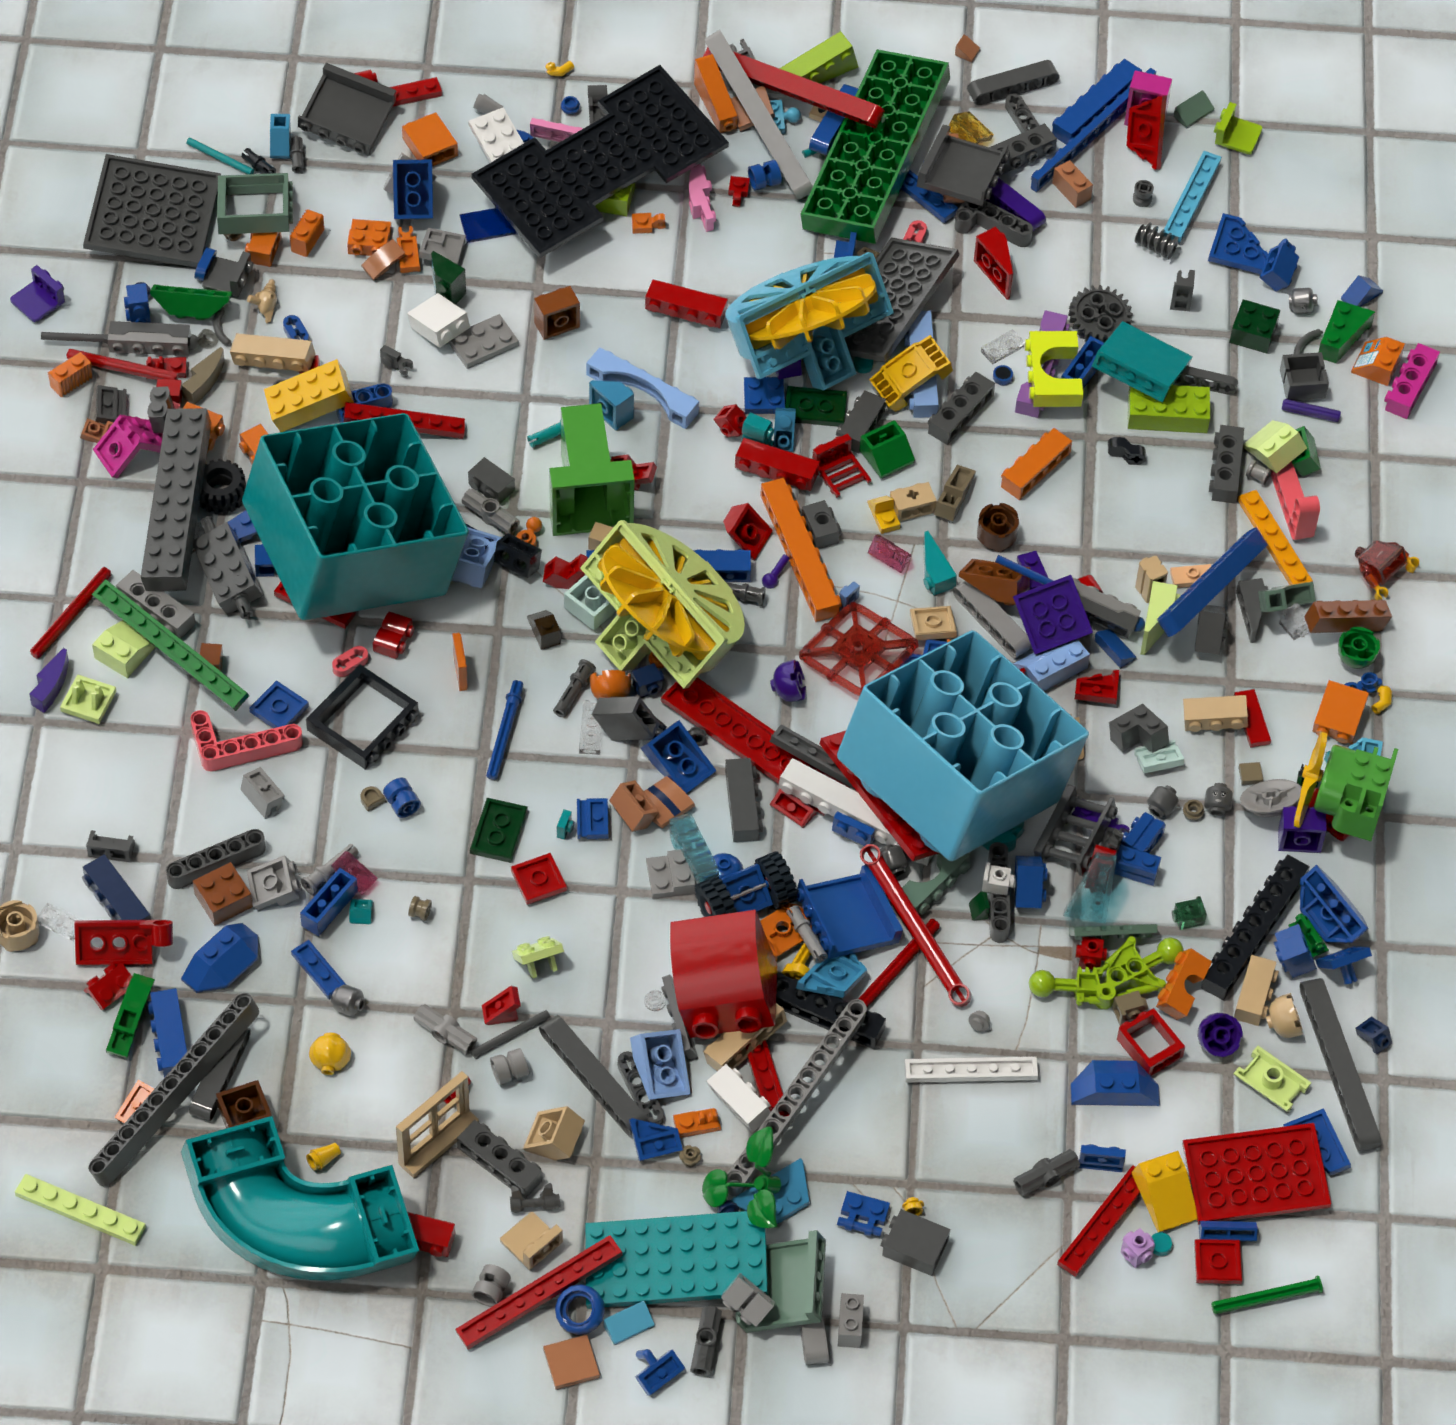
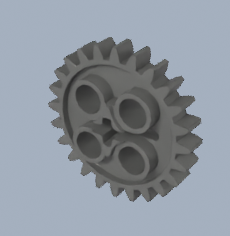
M1092 285L1090 291L1085 287L1083 293L1078 291L1077 297L1074 296L1070 303L1069 323H1074L1072 329H1079L1077 335L1085 334L1084 340L1090 336L1100 341L1107 340L1122 321L1131 325L1133 313L1130 312L1132 307L1127 306L1129 300H1122L1124 294L1116 295L1117 289L1110 292L1109 286L1103 290L1102 285H1099L1098 289H1095Z

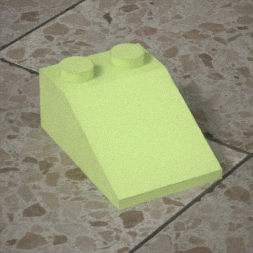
M1274 420L1243 444L1244 449L1276 474L1307 449L1298 431L1286 423Z
M1153 581L1140 655H1145L1164 633L1157 618L1180 597V594L1176 593L1178 585Z
M123 620L106 629L92 644L94 658L126 678L155 649L153 644Z

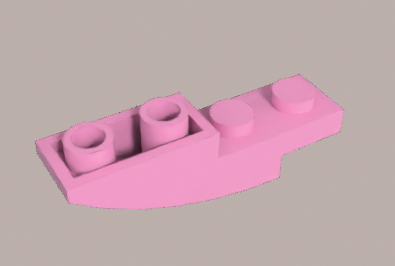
M699 164L690 171L689 206L692 218H701L704 228L708 232L714 230L716 214L714 210L711 211L710 209L711 181L706 179L704 165L701 166Z

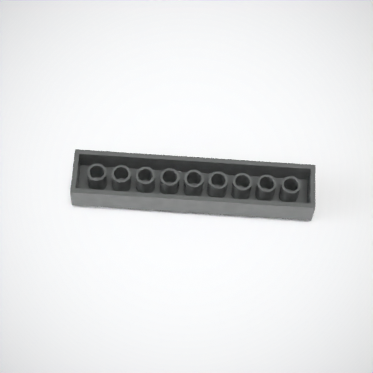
M207 408L167 409L141 570V580L146 591H186L212 423Z

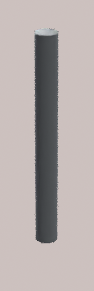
M544 1010L472 1049V1056L476 1058L550 1018L548 1011Z

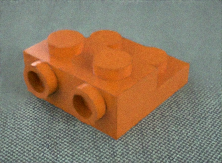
M352 219L347 243L348 254L371 256L389 242L391 222Z

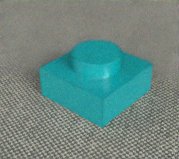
M563 809L557 824V838L565 840L567 833L572 832L574 826L572 811Z

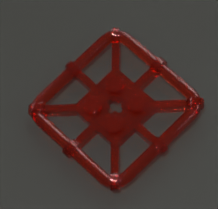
M854 601L839 611L828 623H824L821 626V630L799 651V658L813 669L825 675L826 679L830 682L834 681L853 694L860 696L863 687L866 685L864 671L872 663L885 669L876 678L878 679L899 668L914 653L919 644L917 639L892 624L891 620L887 617L883 618ZM857 612L874 621L877 625L871 631L858 625ZM851 613L853 626L845 634L835 629ZM887 629L901 639L884 641L877 635ZM826 636H832L837 640L832 646L814 648ZM862 646V650H855L854 648ZM906 648L892 663L880 657L885 650ZM834 656L840 661L832 669H829L812 657ZM847 665L859 672L860 687L838 674Z

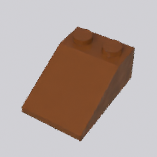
M971 559L959 572L960 578L997 602H1004L1005 605H1015L1013 596L1030 590V578L996 562Z

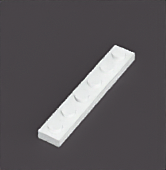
M1037 1056L905 1059L906 1083L1038 1080Z

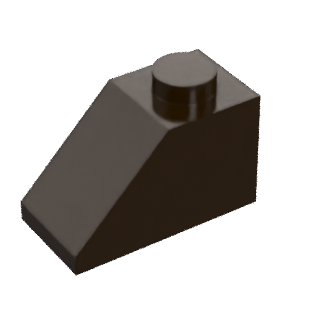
M544 610L527 616L541 650L561 644V632L554 614Z

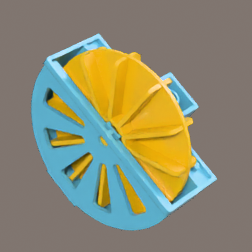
M867 252L861 256H845L822 260L774 276L739 296L727 308L725 315L740 356L751 361L756 378L762 379L803 358L812 387L825 390L857 374L844 338L894 312L873 253Z

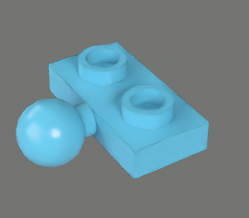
M782 99L772 100L770 102L775 114L773 120L780 132L784 134L786 133L784 120L795 123L801 118V113L795 107L789 108L787 112H783Z

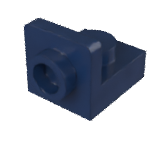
M1372 1016L1355 1028L1357 1035L1371 1043L1373 1052L1376 1054L1392 1044L1389 1027Z

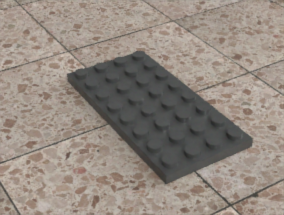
M891 237L876 258V262L894 313L845 337L850 356L886 363L959 257L958 249Z

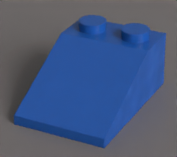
M680 720L673 723L641 747V750L652 765L664 777L667 776L674 781L686 794L716 772V769Z

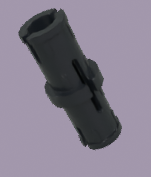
M250 148L244 150L248 155L242 152L241 157L250 163L254 170L260 171L262 174H271L269 171L276 173V169L268 164L264 157L258 156Z

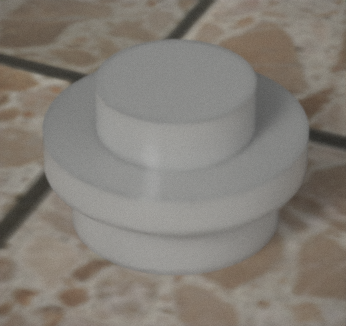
M979 1010L969 1016V1024L973 1029L977 1031H986L988 1029L990 1018L985 1012Z

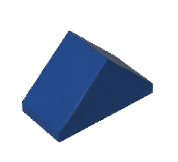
M1358 275L1341 296V300L1361 307L1382 294L1383 290L1370 278Z

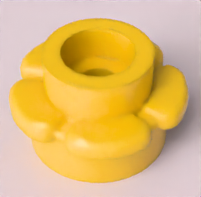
M916 1197L908 1198L902 1205L903 1210L917 1216L923 1213L922 1207H924V1202L919 1201Z

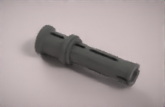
M727 583L733 590L735 597H739L741 601L745 602L748 600L757 602L758 605L763 604L766 593L765 587H751L747 583L743 585Z
M581 659L576 672L571 674L570 684L553 709L557 716L565 717L581 688L587 686L588 678L596 671L595 665L590 661Z

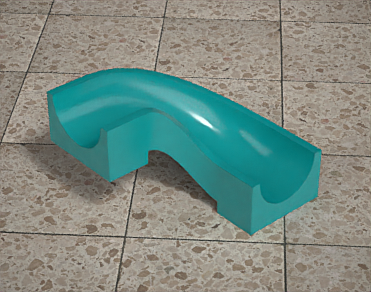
M273 1116L187 1139L182 1147L181 1155L192 1192L206 1223L230 1250L262 1269L297 1279L340 1280L359 1277L409 1263L419 1252L393 1165L350 1176L347 1180L340 1182L314 1183L299 1179L288 1170L284 1163L285 1155Z

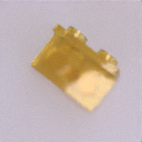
M970 111L954 114L949 124L950 133H956L959 139L976 144L991 141L994 135Z

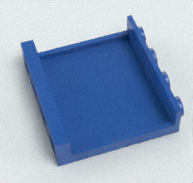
M863 865L860 874L807 886L803 879H799L796 889L798 892L797 900L801 902L806 918H809L812 924V931L815 935L817 934L821 946L828 955V959L900 942L903 928L883 889L868 866Z

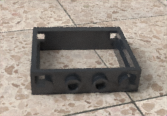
M359 664L306 718L307 731L363 769H366L372 762L377 761L379 755L384 750L386 751L390 748L392 741L397 736L400 737L410 723L415 722V718L419 715L418 702ZM363 683H366L402 707L403 711L363 751L324 725V723Z

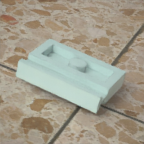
M1175 740L1169 741L1168 745L1154 753L1145 746L1134 748L1135 757L1137 756V761L1144 773L1184 765V757L1178 746H1176Z

